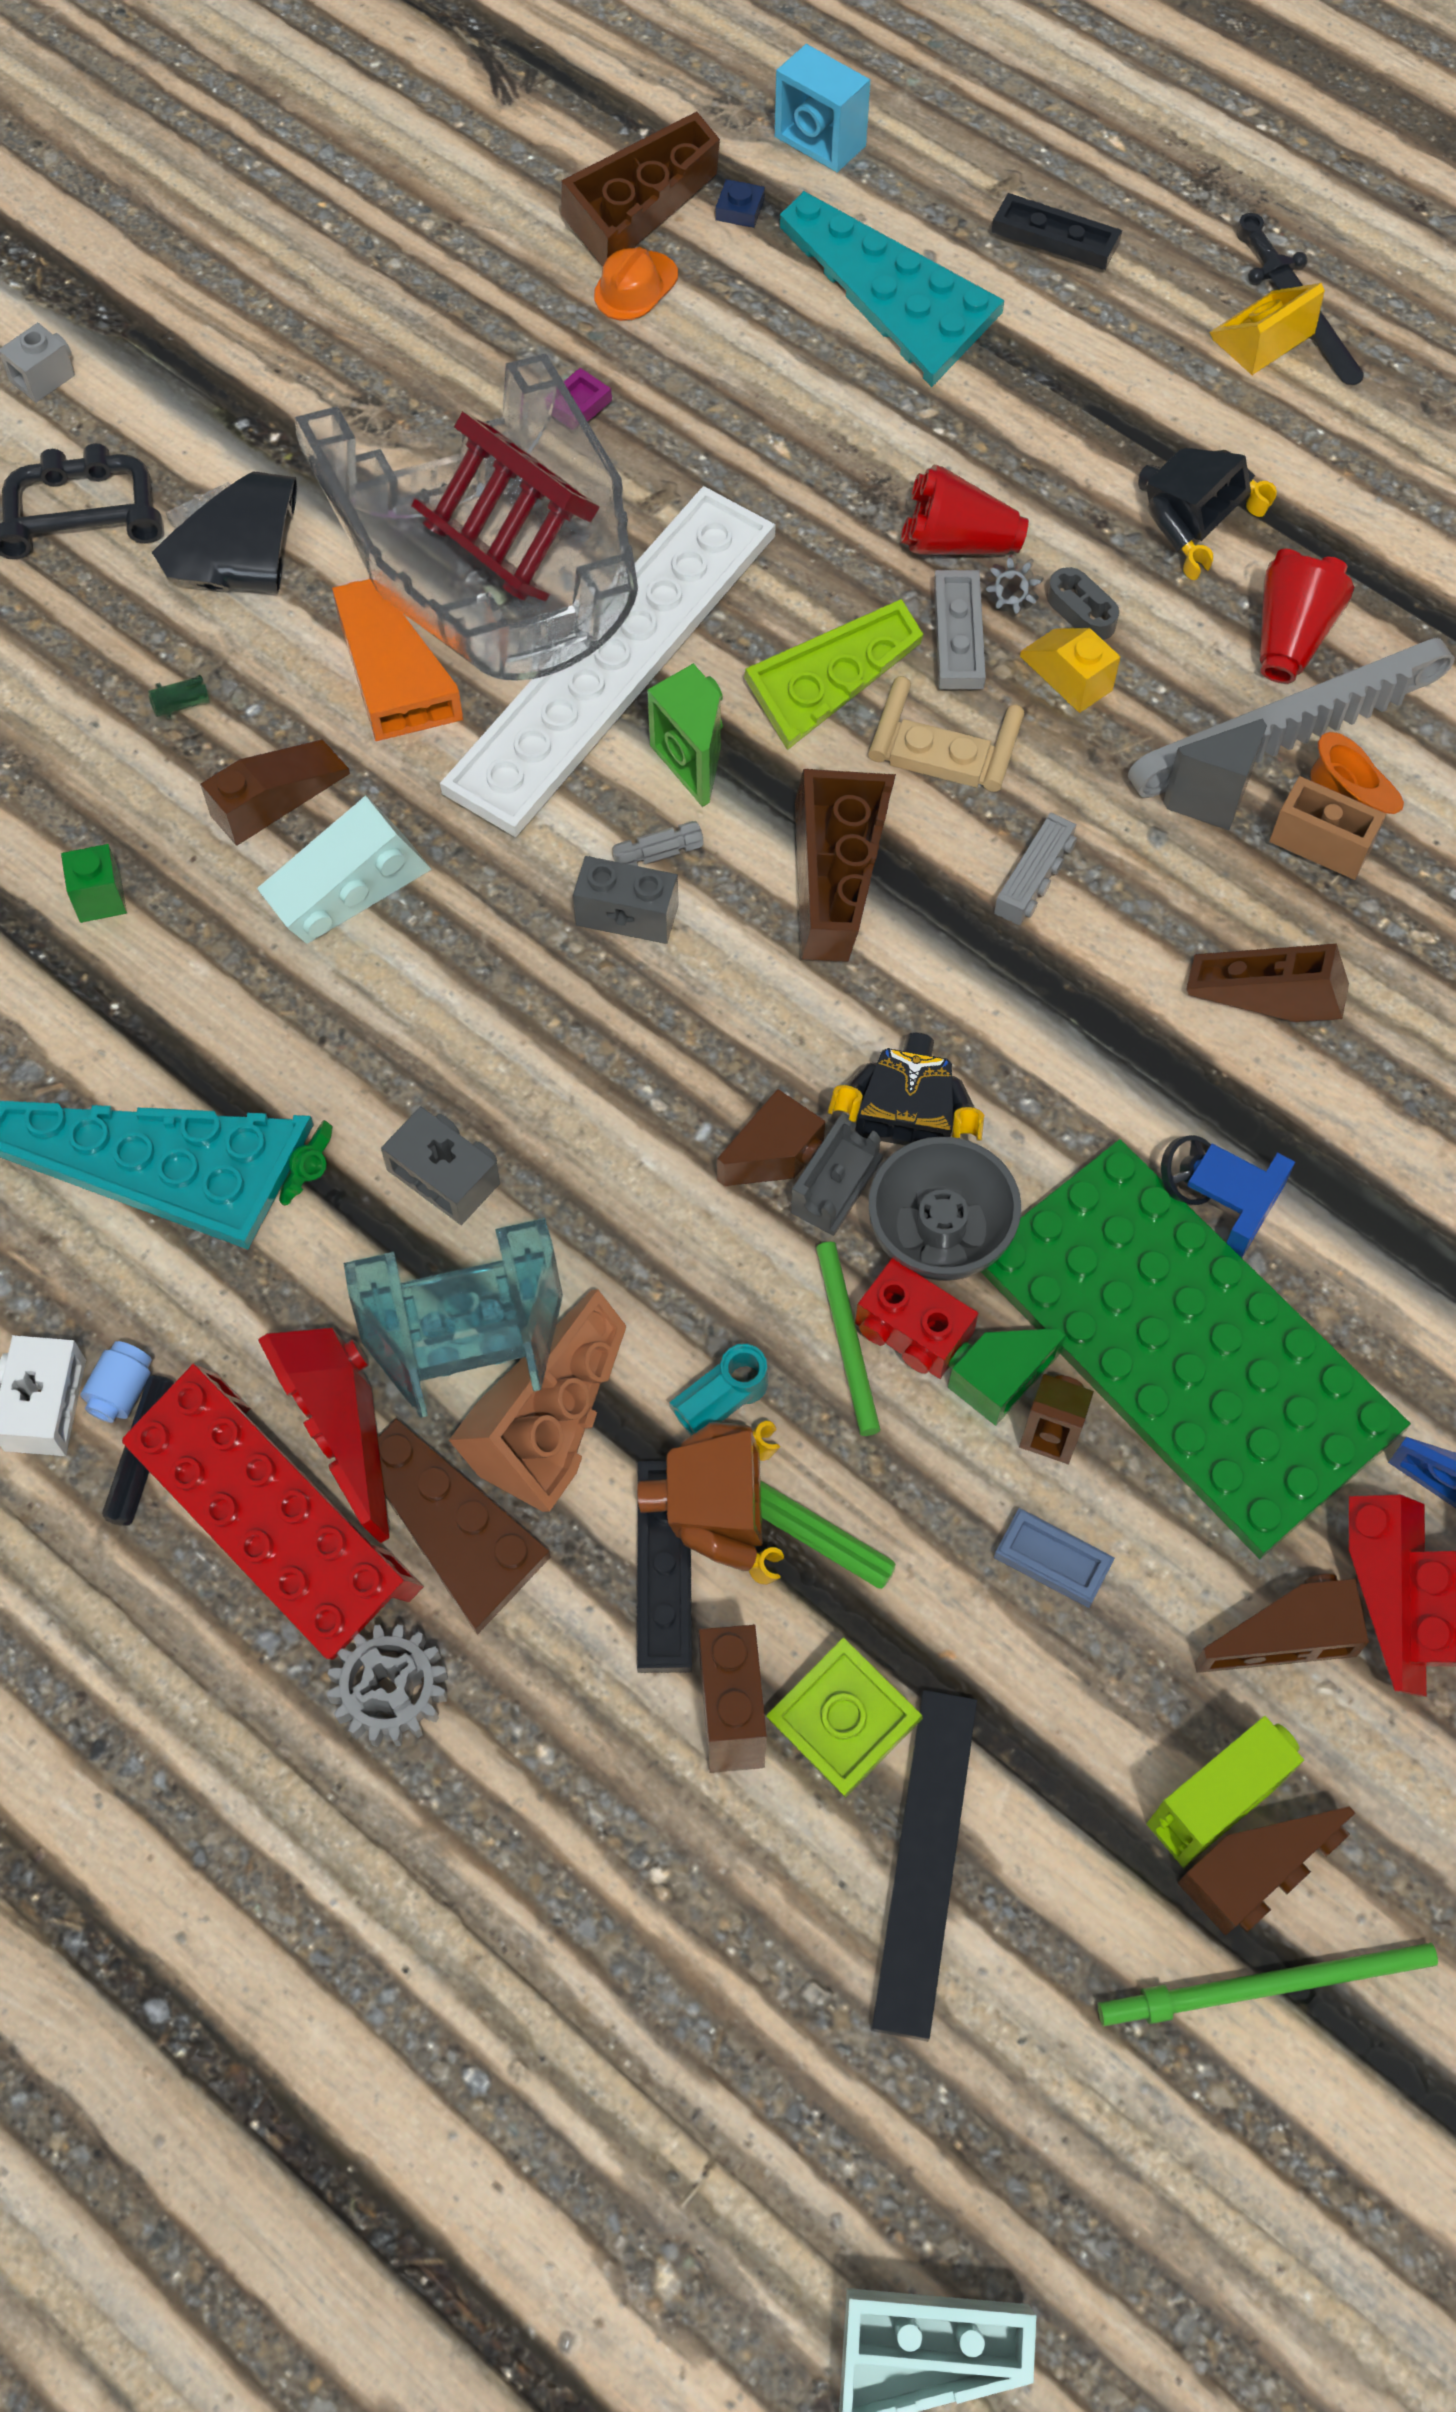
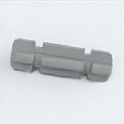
M690 821L678 825L679 830L674 831L673 827L637 837V843L632 844L631 840L617 843L613 846L614 861L638 866L637 862L641 860L643 864H648L680 854L679 849L684 848L685 852L703 846L702 830L697 821Z

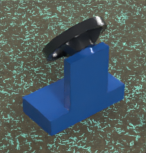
M1189 1135L1176 1138L1167 1146L1161 1161V1177L1166 1191L1175 1200L1184 1202L1188 1206L1204 1204L1213 1199L1241 1214L1233 1226L1226 1243L1243 1258L1285 1187L1295 1161L1277 1152L1267 1171H1264L1213 1143L1210 1144L1200 1136ZM1190 1141V1156L1182 1160L1180 1172L1172 1175L1171 1164L1175 1151L1181 1144ZM1184 1181L1188 1184V1187L1203 1195L1196 1200L1188 1199L1178 1191L1175 1184Z

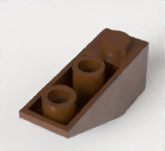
M1349 1806L1227 1835L1183 1876L1178 1885L1225 1936L1238 1924L1247 1933L1271 1910L1264 1900L1278 1886L1287 1895L1311 1872L1304 1862L1317 1849L1327 1857L1350 1835L1343 1825L1355 1812Z

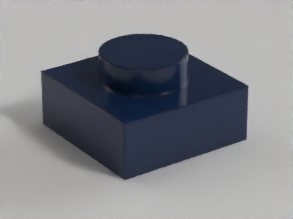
M726 179L715 207V220L755 228L765 200V187Z

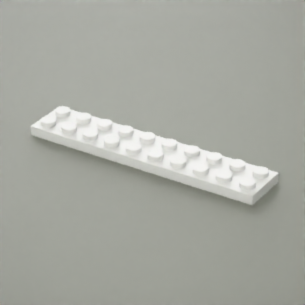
M703 486L440 782L441 793L505 832L517 837L775 537V524Z

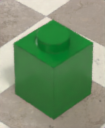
M109 844L61 853L66 891L80 923L127 914L121 874Z

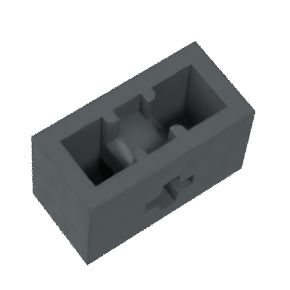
M585 856L573 893L576 926L668 944L679 906L678 874Z
M420 1106L381 1147L386 1170L462 1226L500 1185L497 1158L481 1142L475 1141L472 1144L459 1135L460 1132L456 1125L442 1114L434 1116Z

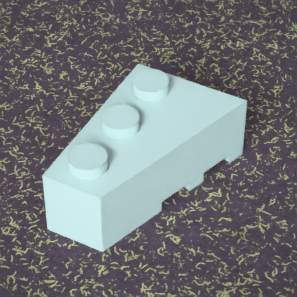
M365 795L257 889L285 926L308 944L432 869L405 835Z
M847 2288L839 2412H919L952 2402L958 2404L1033 2384L1036 2314L1029 2304Z

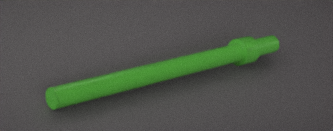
M1426 1943L1170 1990L1167 1989L1165 1984L1142 1988L1141 1995L1098 2002V2014L1102 2026L1146 2019L1148 2024L1173 2020V2014L1434 1967L1438 1965V1956L1434 1945Z

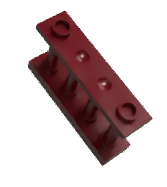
M462 411L454 428L469 438L465 444L468 450L437 507L416 498L411 506L426 517L423 521L424 526L440 536H450L504 579L505 582L502 587L507 592L524 601L530 595L546 602L550 594L532 580L565 520L571 521L575 515L591 523L600 506L492 425ZM490 456H493L495 460L492 466L495 470L463 526L452 515L483 459H489ZM519 476L523 479L519 485L522 491L492 545L489 546L478 536L510 479H516ZM544 497H547L550 500L547 505L550 511L521 563L516 568L505 557L537 500H543Z

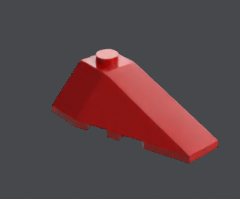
M333 1328L267 1333L260 1337L258 1341L285 1393L288 1396L292 1395L306 1417L310 1418L303 1422L311 1438L315 1439L328 1459L335 1457L336 1460L328 1465L359 1522L380 1544L386 1541L390 1536L372 1388L362 1371L369 1366V1363L362 1350L353 1339L345 1343Z

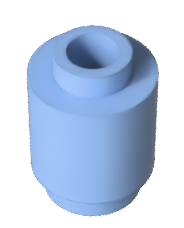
M115 1341L110 1350L103 1351L80 1393L81 1398L87 1402L85 1410L94 1417L113 1423L116 1417L128 1418L147 1379L151 1375L148 1369L152 1362L151 1357L133 1345Z

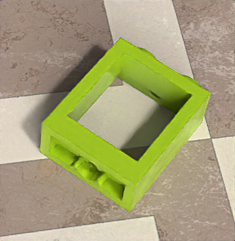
M1266 1716L1262 1717L1169 1795L1146 1825L1178 1863L1185 1868L1277 1790L1303 1763L1304 1759L1298 1753L1300 1748L1296 1739L1281 1724L1276 1723L1273 1725Z

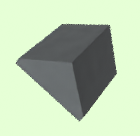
M1263 718L1178 747L1163 800L1167 810L1230 830L1249 782L1267 727Z

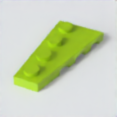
M900 599L745 668L744 679L788 750L920 645L924 634L903 600Z

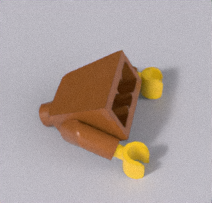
M763 1421L752 1431V1428L748 1425L711 1422L684 1440L680 1447L667 1452V1479L639 1481L637 1489L638 1505L641 1513L667 1511L669 1526L676 1537L681 1538L685 1546L716 1563L744 1572L749 1571L755 1582L764 1585L781 1578V1575L771 1573L766 1569L764 1560L779 1562L784 1559L783 1552L776 1547L767 1548L760 1553H757L754 1547L762 1545L760 1461L769 1460L780 1448L779 1444H768L762 1438L772 1436L777 1430L775 1424L771 1421Z

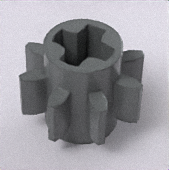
M1011 554L1008 557L1006 569L997 564L991 568L992 574L998 578L996 582H992L986 587V591L996 592L999 598L996 603L997 609L1002 607L1004 603L1013 604L1014 612L1019 613L1022 609V600L1024 598L1030 603L1037 601L1039 597L1031 589L1033 586L1040 584L1044 578L1040 575H1033L1030 569L1033 566V559L1028 560L1024 565L1017 563L1015 555ZM1018 575L1021 577L1022 582L1020 583V588L1013 593L1007 588L1010 583L1009 579Z

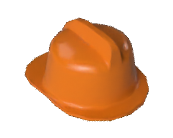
M642 247L621 249L607 258L602 268L601 278L594 289V301L599 311L609 318L619 321L634 320L646 315L673 288L678 280V268L674 261L665 254L648 251Z
M1327 732L1321 735L1318 741L1320 756L1311 769V781L1384 813L1396 814L1403 810L1404 801L1399 791L1374 766L1371 759L1359 745L1340 733Z

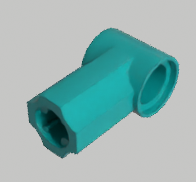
M737 1344L729 1348L723 1355L720 1364L669 1402L671 1410L690 1435H693L711 1422L721 1423L744 1404H752L763 1397L768 1387L767 1361L763 1352L750 1344ZM740 1367H751L758 1372V1375L749 1382L736 1381L731 1377V1374Z

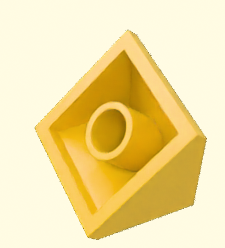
M1322 283L1271 291L1212 330L1210 335L1213 341L1251 375H1254L1315 334L1325 292Z

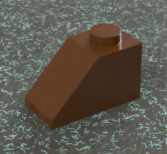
M777 1089L717 1158V1181L723 1186L794 1179L804 1166L809 1164L824 1141L826 1121Z
M1044 1374L1019 1448L1069 1465L1094 1391L1084 1388L1080 1381L1065 1375L1052 1377Z

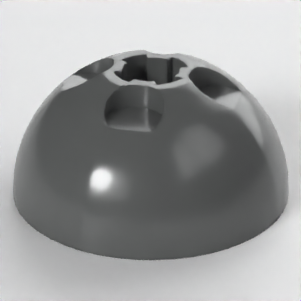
M932 1137L912 1142L900 1148L881 1165L873 1179L869 1192V1216L872 1229L879 1244L891 1259H895L901 1265L913 1270L924 1278L951 1281L964 1279L987 1269L1004 1254L1013 1241L1019 1226L1021 1198L1013 1175L1006 1165L992 1152L964 1139Z

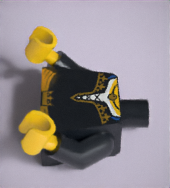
M1184 448L1180 449L1162 467L1146 465L1140 472L1138 485L1142 491L1147 492L1149 500L1148 511L1175 550L1179 551L1181 549L1187 556L1183 565V572L1191 580H1197L1201 573L1200 566L1196 562L1201 563L1207 571H1209L1213 562L1212 550L1205 545L1195 546L1192 541L1193 539L1203 541L1249 494L1246 508L1252 515L1257 517L1264 516L1276 498L1277 490L1273 483L1269 481L1257 483L1253 480L1255 474L1247 468L1245 455L1234 454L1227 450L1209 451Z
M916 1032L906 1035L903 1051L890 1048L882 1050L878 1062L867 1063L845 1085L836 1086L828 1108V1114L833 1115L834 1111H844L850 1115L849 1121L855 1122L857 1119L856 1132L864 1138H868L870 1133L875 1131L882 1142L905 1146L926 1138L951 1137V1133L954 1138H960V1134L969 1133L976 1136V1141H982L985 1116L982 1111L974 1107L962 1080L952 1076L951 1061L947 1058L932 1056L934 1040L927 1034Z

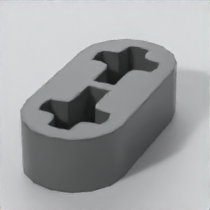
M1066 567L1056 570L1051 576L1047 593L1048 602L1052 608L1074 628H1090L1102 640L1110 638L1115 633L1119 617V607L1116 602L1079 569Z

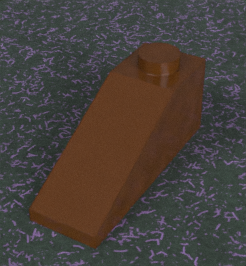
M321 739L239 759L202 782L200 786L210 816L231 841L238 846L348 776L350 771L326 742Z
M1337 943L1195 954L1186 989L1189 996L1292 1022L1343 1019L1349 982Z
M1321 1574L1305 1579L1304 1584L1299 1585L1206 1646L1195 1661L1196 1673L1357 1657L1369 1643L1356 1580H1337V1576L1334 1574Z

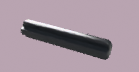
M152 1375L147 1379L131 1428L174 1384V1381ZM124 1446L102 1511L106 1521L120 1526H129L133 1522L149 1471L126 1446Z

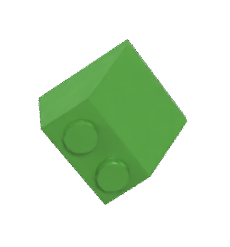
M693 663L648 689L649 735L652 749L698 803L704 807L711 800L721 751V729L723 728L721 701L723 700V695L717 682L711 676L705 677Z

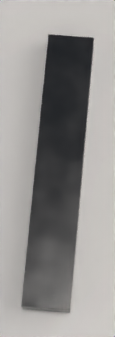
M926 1690L922 1692L919 1712L922 1714L923 1719L917 1724L871 2029L874 2032L926 2042L930 2040L977 1707L976 1699Z

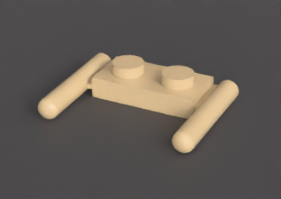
M896 677L868 753L869 758L875 762L887 760L890 761V766L976 788L981 784L989 791H999L1024 717L1023 708L1019 705H1011L1007 708L996 745L992 746L989 740L903 719L902 723L899 722L911 682L907 677Z

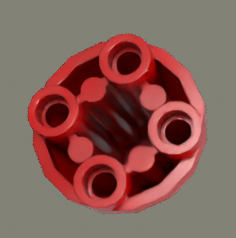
M933 464L930 469L927 468L925 474H917L911 493V499L917 501L913 518L907 517L904 522L900 539L901 543L909 545V551L920 555H1007L1009 551L1020 552L1026 539L1029 520L1028 518L1021 517L1019 511L942 466Z
M1280 549L1277 551L1275 559L1268 565L1264 578L1260 662L1262 664L1260 671L1264 677L1274 682L1288 684L1294 682L1297 675L1304 671L1351 600L1355 587L1351 578L1346 574L1348 566L1344 561L1335 557H1324L1320 560L1309 556H1302L1299 552L1292 549Z

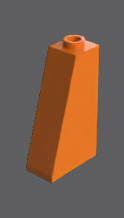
M376 577L333 587L338 618L375 742L462 721L461 701L456 683Z

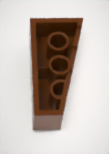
M803 769L795 799L801 960L849 962L859 932L896 774Z

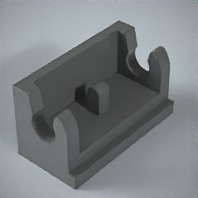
M844 1112L841 1113L792 1188L791 1213L832 1236L836 1234L883 1160V1154L879 1153L881 1142L879 1135L872 1131L868 1138L860 1136L855 1131L856 1122L849 1121V1115Z

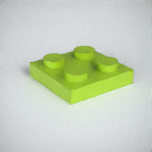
M844 1637L766 1715L767 1719L845 1798L923 1719L922 1714Z

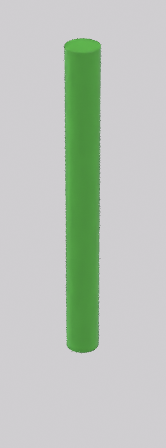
M824 1242L819 1244L816 1250L860 1435L870 1436L877 1434L881 1429L836 1243Z

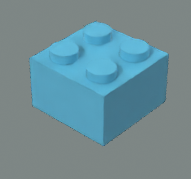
M805 44L776 70L775 137L838 173L866 147L871 79L812 46Z

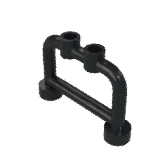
M94 443L87 445L83 450V458L67 460L66 455L58 449H46L40 454V463L19 467L11 472L3 483V523H0V556L7 559H20L29 554L31 549L30 534L126 523L128 536L138 543H152L157 541L162 535V517L160 512L152 507L150 474L147 466L139 458L128 454L110 455L108 448L102 444ZM127 472L132 475L133 504L25 517L20 516V490L29 483L43 481L46 485L57 487L63 485L67 478L86 476L92 481H104L109 478L111 473Z

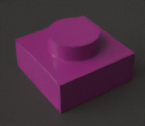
M582 368L576 370L551 392L552 404L582 425H585L612 401L611 388Z

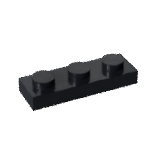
M1008 193L993 219L991 233L1106 270L1120 244L1122 230Z

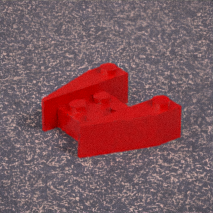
M1401 1494L1349 1496V1552L1394 1691L1427 1697L1426 1666L1456 1667V1551L1425 1552V1504Z

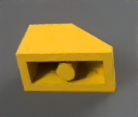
M1054 628L1021 650L1020 657L1079 713L1113 691L1121 658L1090 628Z

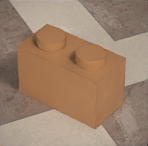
M1299 776L1279 812L1269 842L1356 880L1376 841L1386 813Z

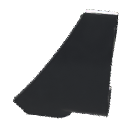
M253 471L235 481L205 503L152 551L167 578L188 581L190 585L209 591L228 592L231 587L278 594L282 577V554L280 552L286 516L293 517L297 496L296 477Z

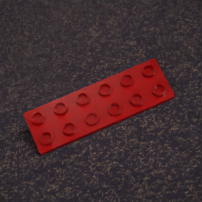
M193 1363L122 1438V1443L326 1659L333 1660L338 1656L337 1653L341 1649L346 1648L391 1598L410 1602L424 1586L389 1550L372 1545L246 1416V1413L251 1408L218 1374Z

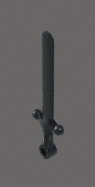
M1256 213L1242 215L1237 229V237L1244 243H1250L1264 263L1261 269L1253 268L1248 274L1249 282L1257 285L1264 279H1272L1279 290L1303 286L1292 269H1302L1308 262L1307 255L1303 252H1297L1293 257L1279 254L1262 231L1264 226L1263 218ZM1320 310L1316 332L1311 336L1344 383L1350 385L1360 383L1364 377L1361 368Z

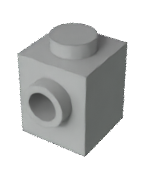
M38 322L0 348V357L9 381L35 403L75 376L69 358L72 352L67 342L61 335L50 333Z

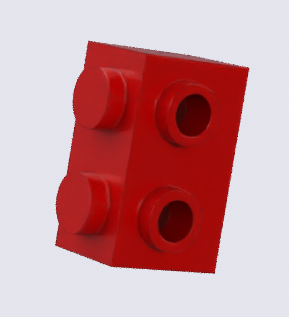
M892 1258L858 1302L855 1324L859 1326L860 1332L872 1343L879 1346L887 1344L902 1354L905 1363L915 1371L922 1374L929 1372L941 1379L949 1368L948 1364L953 1355L974 1334L979 1313Z

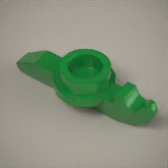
M323 1120L307 1145L297 1147L292 1153L289 1161L291 1172L280 1190L279 1201L282 1205L290 1204L291 1200L302 1192L301 1186L304 1181H312L323 1175L326 1169V1159L322 1152L330 1141L333 1128L327 1121Z

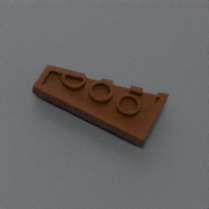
M396 1418L378 1436L384 1495L478 1635L551 1558L550 1552Z

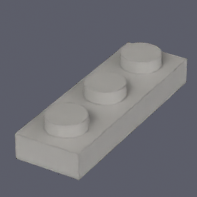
M935 570L934 597L939 689H984L986 674L980 570Z

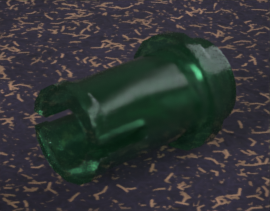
M197 675L194 678L162 686L160 682L155 683V689L148 690L149 700L155 716L164 715L166 719H169L173 712L201 704H208L210 702L205 684L202 685V676Z

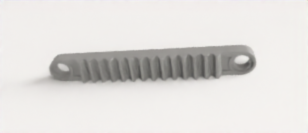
M1440 638L1424 641L1151 751L1133 764L1128 772V778L1143 798H1150L1164 793L1167 790L1178 747L1263 718L1267 727L1255 761L1259 763L1262 761L1265 752L1273 757L1276 756L1280 745L1291 750L1296 739L1305 744L1309 742L1312 733L1321 737L1322 734H1325L1327 727L1335 731L1340 730L1343 720L1352 725L1356 722L1358 714L1369 718L1374 708L1384 712L1389 702L1397 706L1401 705L1405 694L1427 686L1444 676L1454 664L1455 657Z

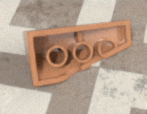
M599 1289L591 1290L476 1403L449 1439L450 1443L480 1478L542 1512L551 1511L577 1474L582 1456L577 1454L584 1431L587 1428L593 1427L597 1412L592 1410L600 1384L609 1380L627 1327Z

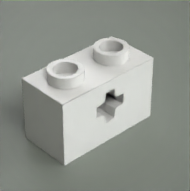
M12 1335L9 1352L3 1353L0 1359V1447L5 1452L66 1456L86 1363L84 1355L74 1340Z

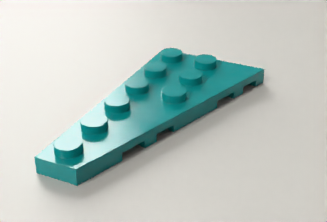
M805 191L780 214V228L807 257L816 258L824 267V275L832 283L837 281L846 290V298L883 337H890L901 348L900 355L909 364L914 362L924 372L923 379L931 387L942 378L1003 313L1004 300Z
M0 1101V1158L248 1250L290 1171L289 1161L292 1153L297 1147L305 1143L314 1124L311 1116L293 1115V1119L268 1118L264 1113H247V1117L217 1116L215 1111L137 1107V1112L113 1111L111 1106L92 1105L90 1110L61 1108L59 1103Z

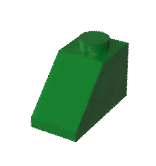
M1058 1328L985 1332L974 1345L965 1342L951 1358L948 1364L952 1368L948 1388L996 1426L1060 1355L1066 1334Z

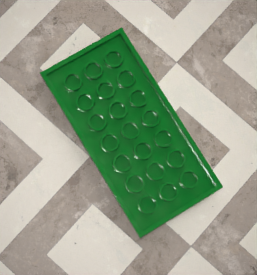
M1121 1139L1022 1216L1017 1232L1008 1249L993 1265L981 1271L1036 1330L1058 1328L1066 1334L1060 1353L1065 1360L1259 1559L1271 1551L1399 1438L1411 1425L1387 1399L1186 1203L1173 1199L1166 1191L1162 1179Z

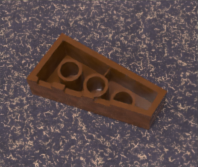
M696 111L561 180V216L603 267L607 258L614 252L636 247L717 175L720 138Z

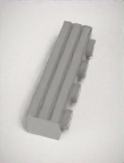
M1050 812L998 895L994 914L1002 916L1016 925H1021L1025 917H1032L1038 904L1036 901L1037 897L1046 894L1051 884L1050 876L1052 873L1056 875L1059 873L1064 863L1063 855L1065 852L1070 854L1077 842V837L1074 836L1075 823Z

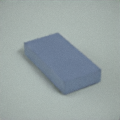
M1020 1508L994 1555V1559L1090 1608L1115 1557Z

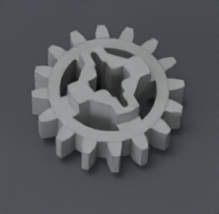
M380 1624L374 1625L373 1639L366 1641L358 1633L354 1637L357 1648L353 1652L341 1649L337 1653L344 1664L343 1667L328 1670L330 1680L338 1684L339 1687L327 1691V1697L331 1704H342L333 1714L339 1724L352 1720L349 1732L356 1740L366 1730L369 1731V1740L372 1746L375 1747L380 1745L384 1735H390L396 1747L401 1746L402 1732L410 1730L414 1736L420 1738L423 1736L419 1722L423 1718L432 1722H437L439 1719L436 1710L432 1706L433 1702H447L448 1696L445 1689L436 1686V1684L448 1679L445 1667L434 1666L441 1658L438 1649L435 1646L423 1651L426 1643L424 1635L421 1632H417L410 1640H407L405 1629L400 1624H397L392 1636H385ZM397 1652L403 1655L399 1658L383 1656L381 1653ZM363 1665L364 1671L361 1683L353 1687L354 1692L352 1693L355 1675ZM386 1677L395 1683L397 1687L389 1694L379 1684ZM424 1677L422 1693L413 1706L411 1700L414 1688L422 1683L421 1678ZM381 1712L395 1715V1718L377 1719L371 1716Z

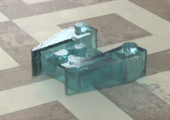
M546 1218L495 1229L502 1258L500 1261L402 1283L394 1252L344 1263L348 1295L360 1340L420 1418L428 1416L422 1386L423 1380L450 1376L454 1373L488 1365L502 1364L506 1361L525 1357L533 1391L542 1389L563 1298L554 1248Z

